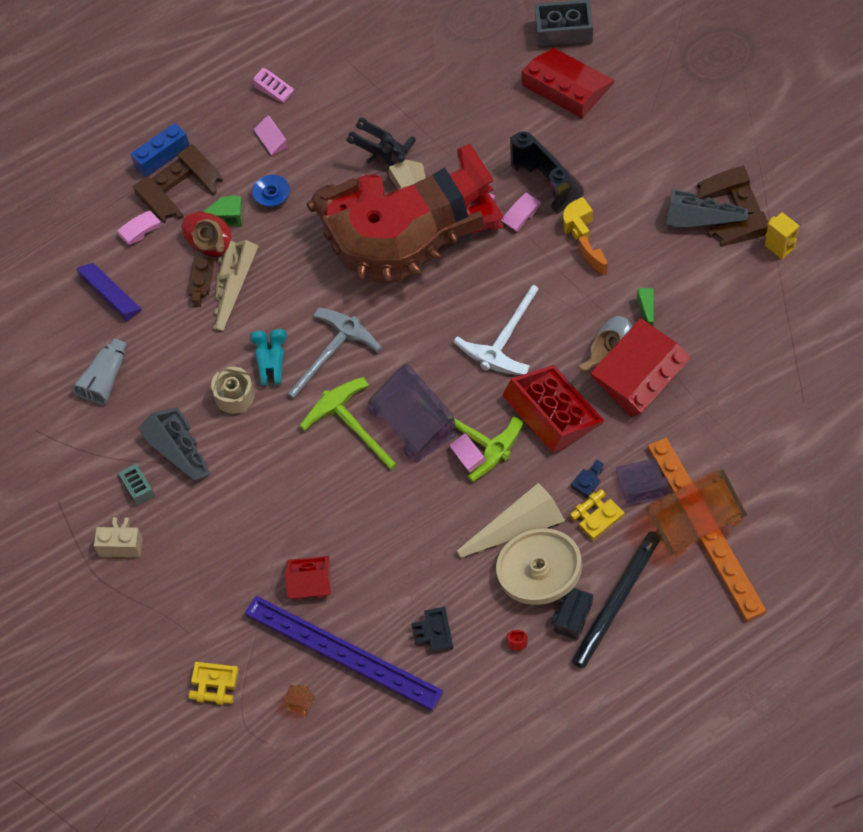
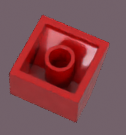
M329 556L287 560L285 581L288 599L302 600L311 596L324 598L331 594Z

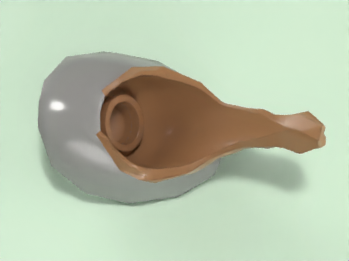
M615 316L606 321L598 331L590 348L591 358L577 366L579 371L586 372L598 365L632 328L628 319L622 316Z

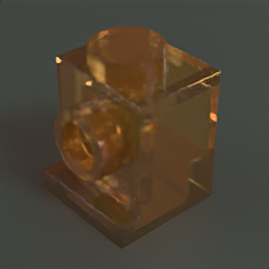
M290 685L284 698L286 709L307 716L315 695L311 694V691L303 685Z

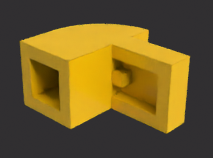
M581 197L568 204L563 213V229L565 234L572 232L576 240L586 235L589 241V229L586 227V224L593 222V210L586 200Z

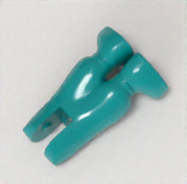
M275 329L270 332V350H268V336L265 332L254 331L250 334V342L257 347L255 359L261 386H268L267 373L274 372L275 385H280L282 382L284 349L281 346L287 340V332L285 330Z

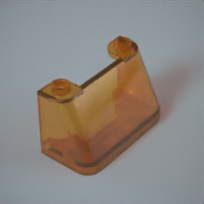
M724 469L712 471L643 508L669 555L674 554L675 557L685 553L688 544L724 525L731 524L734 527L744 521L743 517L747 516Z

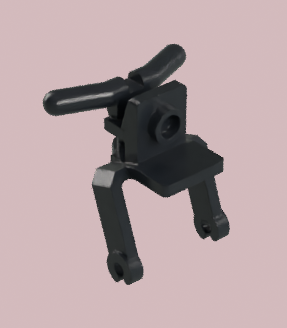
M363 117L358 119L356 127L381 139L379 145L359 136L353 131L346 138L348 143L371 153L366 160L368 163L380 155L383 161L390 166L398 162H404L405 155L416 142V138L411 136L402 145L389 132L368 122Z

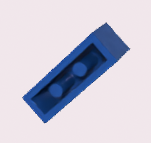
M174 123L130 154L134 167L146 177L177 157V154L190 145L187 134Z

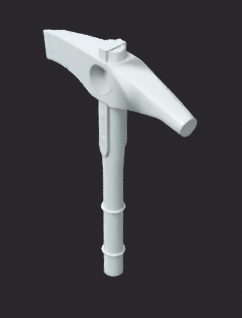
M535 285L531 286L493 346L466 342L458 336L455 338L454 344L477 363L481 364L480 366L485 371L491 369L512 375L527 374L530 365L508 358L501 350L539 288Z

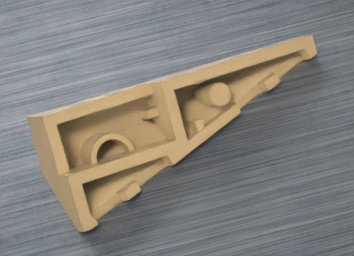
M405 159L404 162L389 167V176L398 189L410 186L426 178L423 165L419 162Z
M247 240L236 243L230 241L228 249L223 253L222 257L218 258V263L221 264L219 273H217L215 299L218 300V308L214 310L217 321L213 329L224 330L259 245Z
M538 483L459 548L457 555L464 559L467 555L484 552L487 548L507 544L511 539L523 532L533 529H547L556 524L561 525L565 523V519L553 498Z

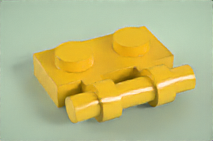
M602 489L589 495L588 500L583 504H578L574 507V511L569 514L573 521L579 517L583 520L579 523V528L592 541H595L625 516V512L611 499L605 503L601 501L606 496ZM595 506L597 510L590 515L587 510Z
M195 662L191 683L192 685L199 686L198 691L190 690L189 699L197 700L199 703L210 701L216 702L217 705H224V703L233 704L234 696L227 695L226 689L235 690L239 673L238 666ZM207 687L218 688L217 693L206 692Z

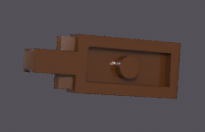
M194 257L189 284V296H192L193 307H201L203 296L207 297L209 295L214 268L213 258Z

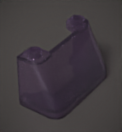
M408 364L401 366L368 400L367 409L370 414L377 417L382 416L404 441L405 447L403 450L409 458L412 457L416 462H419L456 436L453 415Z

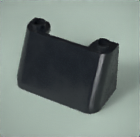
M521 131L510 137L511 166L516 171L520 170V168H527L529 172L538 168L555 186V192H553L555 200L551 203V208L557 214L565 210L571 202L583 197V185L532 134Z

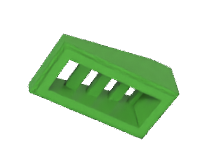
M638 288L637 301L643 319L653 326L654 289Z

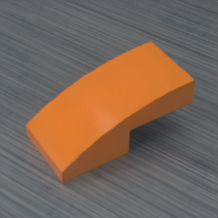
M586 235L579 237L578 249L583 258L597 272L606 275L608 263L601 248L593 250Z

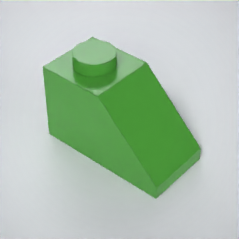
M241 196L221 197L203 211L218 216L228 226H242L244 206Z

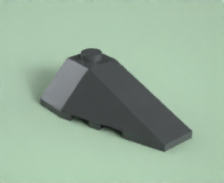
M671 189L666 224L673 228L748 220V209L729 203L719 205L712 198L707 197L702 200L696 198L697 194Z
M178 407L151 413L138 427L144 439L153 448L196 481L210 475L202 454L196 450L195 445L197 442L195 438L190 436V425Z

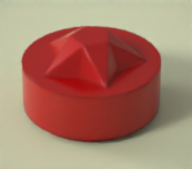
M522 630L510 631L506 635L507 647L516 651L526 648L528 645V635Z

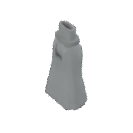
M113 339L111 344H107L106 348L101 349L90 366L73 384L72 391L80 398L101 405L107 404L117 373L122 365L123 356L125 355L124 350L127 344L124 341Z

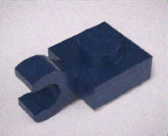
M597 459L589 472L583 469L571 483V488L588 498L600 484V479L597 477L603 472L604 463Z

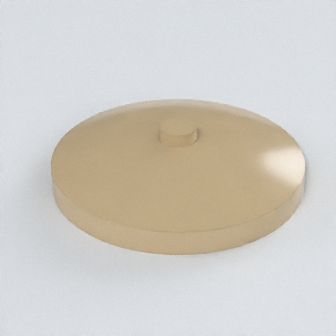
M533 529L517 535L503 547L497 559L496 573L502 589L514 600L531 605L547 604L562 598L575 587L582 573V558L578 546L568 535L554 529Z

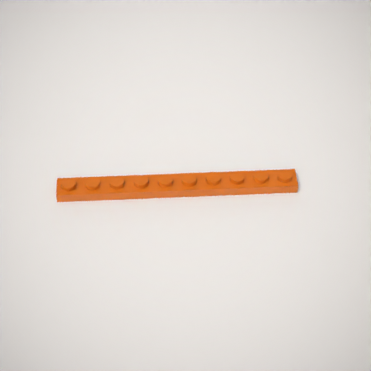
M667 437L649 444L648 451L746 623L765 615L766 609Z

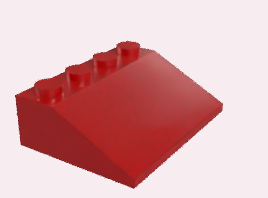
M552 48L535 57L521 71L522 86L582 119L614 83V80L556 48Z
M639 319L589 374L630 417L641 414L691 357L677 342L643 319Z
M555 365L511 378L502 395L552 453L568 447L604 422L602 417Z

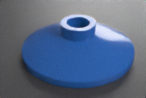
M279 175L263 176L255 182L252 188L254 200L265 207H274L282 204L290 194L289 183Z

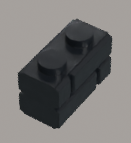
M573 588L568 594L560 598L559 605L562 606L559 612L555 611L551 622L554 624V632L579 640L593 604V595Z

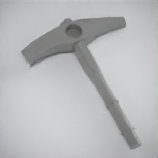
M326 308L317 309L313 317L330 324L336 329L338 334L300 380L294 384V387L288 392L290 398L294 399L302 391L303 387L346 339L367 345L376 353L382 350V346L360 324L358 317L353 316L351 318Z

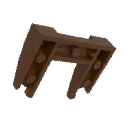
M193 144L177 154L179 159L153 178L146 176L133 186L135 195L163 223H166L165 216L176 214L178 220L184 217L182 212L165 193L192 174L213 196L217 193V189L213 187L217 179L223 182V177Z
M744 165L721 172L697 183V188H700V194L696 198L704 200L707 197L716 198L731 194L736 206L748 209V220L727 222L708 230L710 237L717 234L723 239L720 243L721 247L766 235L768 221L764 211H761L758 206Z

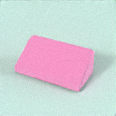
M269 115L254 129V132L271 156L288 148L286 138Z

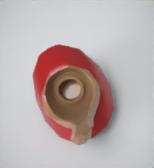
M197 211L189 214L184 218L181 225L184 238L194 249L203 255L217 257L223 255L229 247L232 238L230 228L223 219L212 213Z

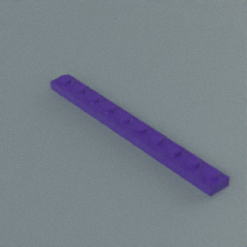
M255 596L245 612L246 617L432 712L443 695V690L258 596Z

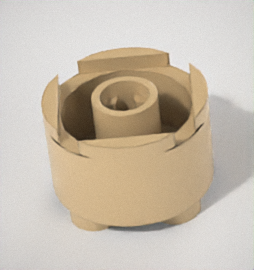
M227 367L221 373H216L212 379V393L220 410L230 414H243L247 412L254 401L255 392L251 378L244 369Z

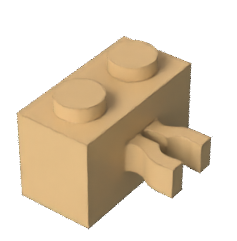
M113 517L112 523L114 527L96 528L94 547L99 557H141L143 538L138 528H129V518L124 519V524L121 527L118 526L119 521L117 517Z

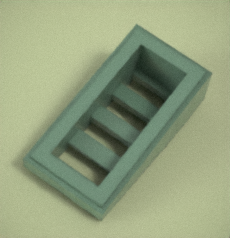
M137 463L118 473L136 506L155 496ZM136 471V473H134L133 475L127 478L125 477L126 475ZM137 476H139L138 479H136V480H134V481H132V482H130V483L128 482V481H130V480L136 478ZM142 481L141 484H139L138 486L132 488V486H134V485H136V484H138L139 482ZM145 487V489H143V490H141V491H139V492H137V493L135 494V491H137V490H139V489Z

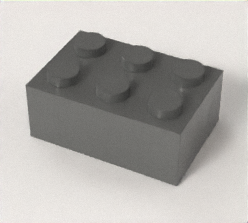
M590 0L535 4L538 47L593 42Z

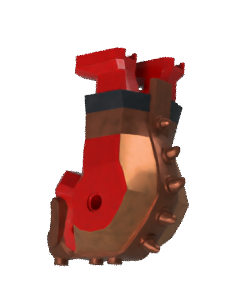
M471 144L457 149L459 170L450 174L444 167L415 184L394 190L385 195L384 184L380 176L364 174L358 179L352 178L337 186L326 185L313 194L312 199L306 202L310 213L315 211L323 221V234L326 240L332 244L333 252L339 256L343 265L347 269L356 272L360 279L366 278L377 282H402L412 273L420 274L422 272L420 266L428 258H441V254L438 252L440 247L470 242L472 234L486 228L496 231L504 227L500 222L503 219V215L489 192L494 190L489 185L493 182L492 176Z

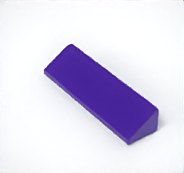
M94 263L76 268L78 275L126 322L142 310Z

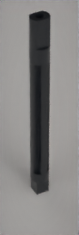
M649 531L574 656L572 663L578 668H585L655 551L662 538L656 531Z

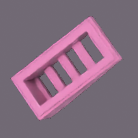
M262 68L253 78L254 88L281 103H284L294 92L291 86L265 68Z

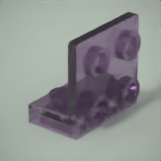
M655 458L616 467V473L626 505L667 496L669 484L666 477L662 478Z

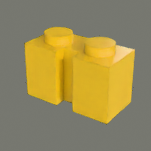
M781 212L778 216H773L767 223L765 247L783 259L796 248L797 239L795 237L798 235L800 225Z

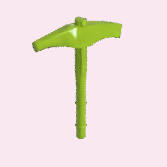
M364 377L354 379L331 391L325 390L321 396L322 398L308 413L299 427L306 431L315 422L337 413L368 445V448H371L382 460V463H385L390 470H393L397 464L344 407L355 394L369 387Z
M421 398L418 402V405L463 434L466 433L470 439L486 448L483 455L486 461L467 476L471 482L488 473L503 460H509L510 450L522 429L523 420L512 417L506 430L491 440L424 398Z

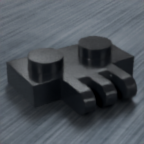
M440 607L424 610L426 620L411 624L412 629L416 630L413 631V637L417 638L414 640L415 645L430 644L432 653L452 650L453 643L446 608Z

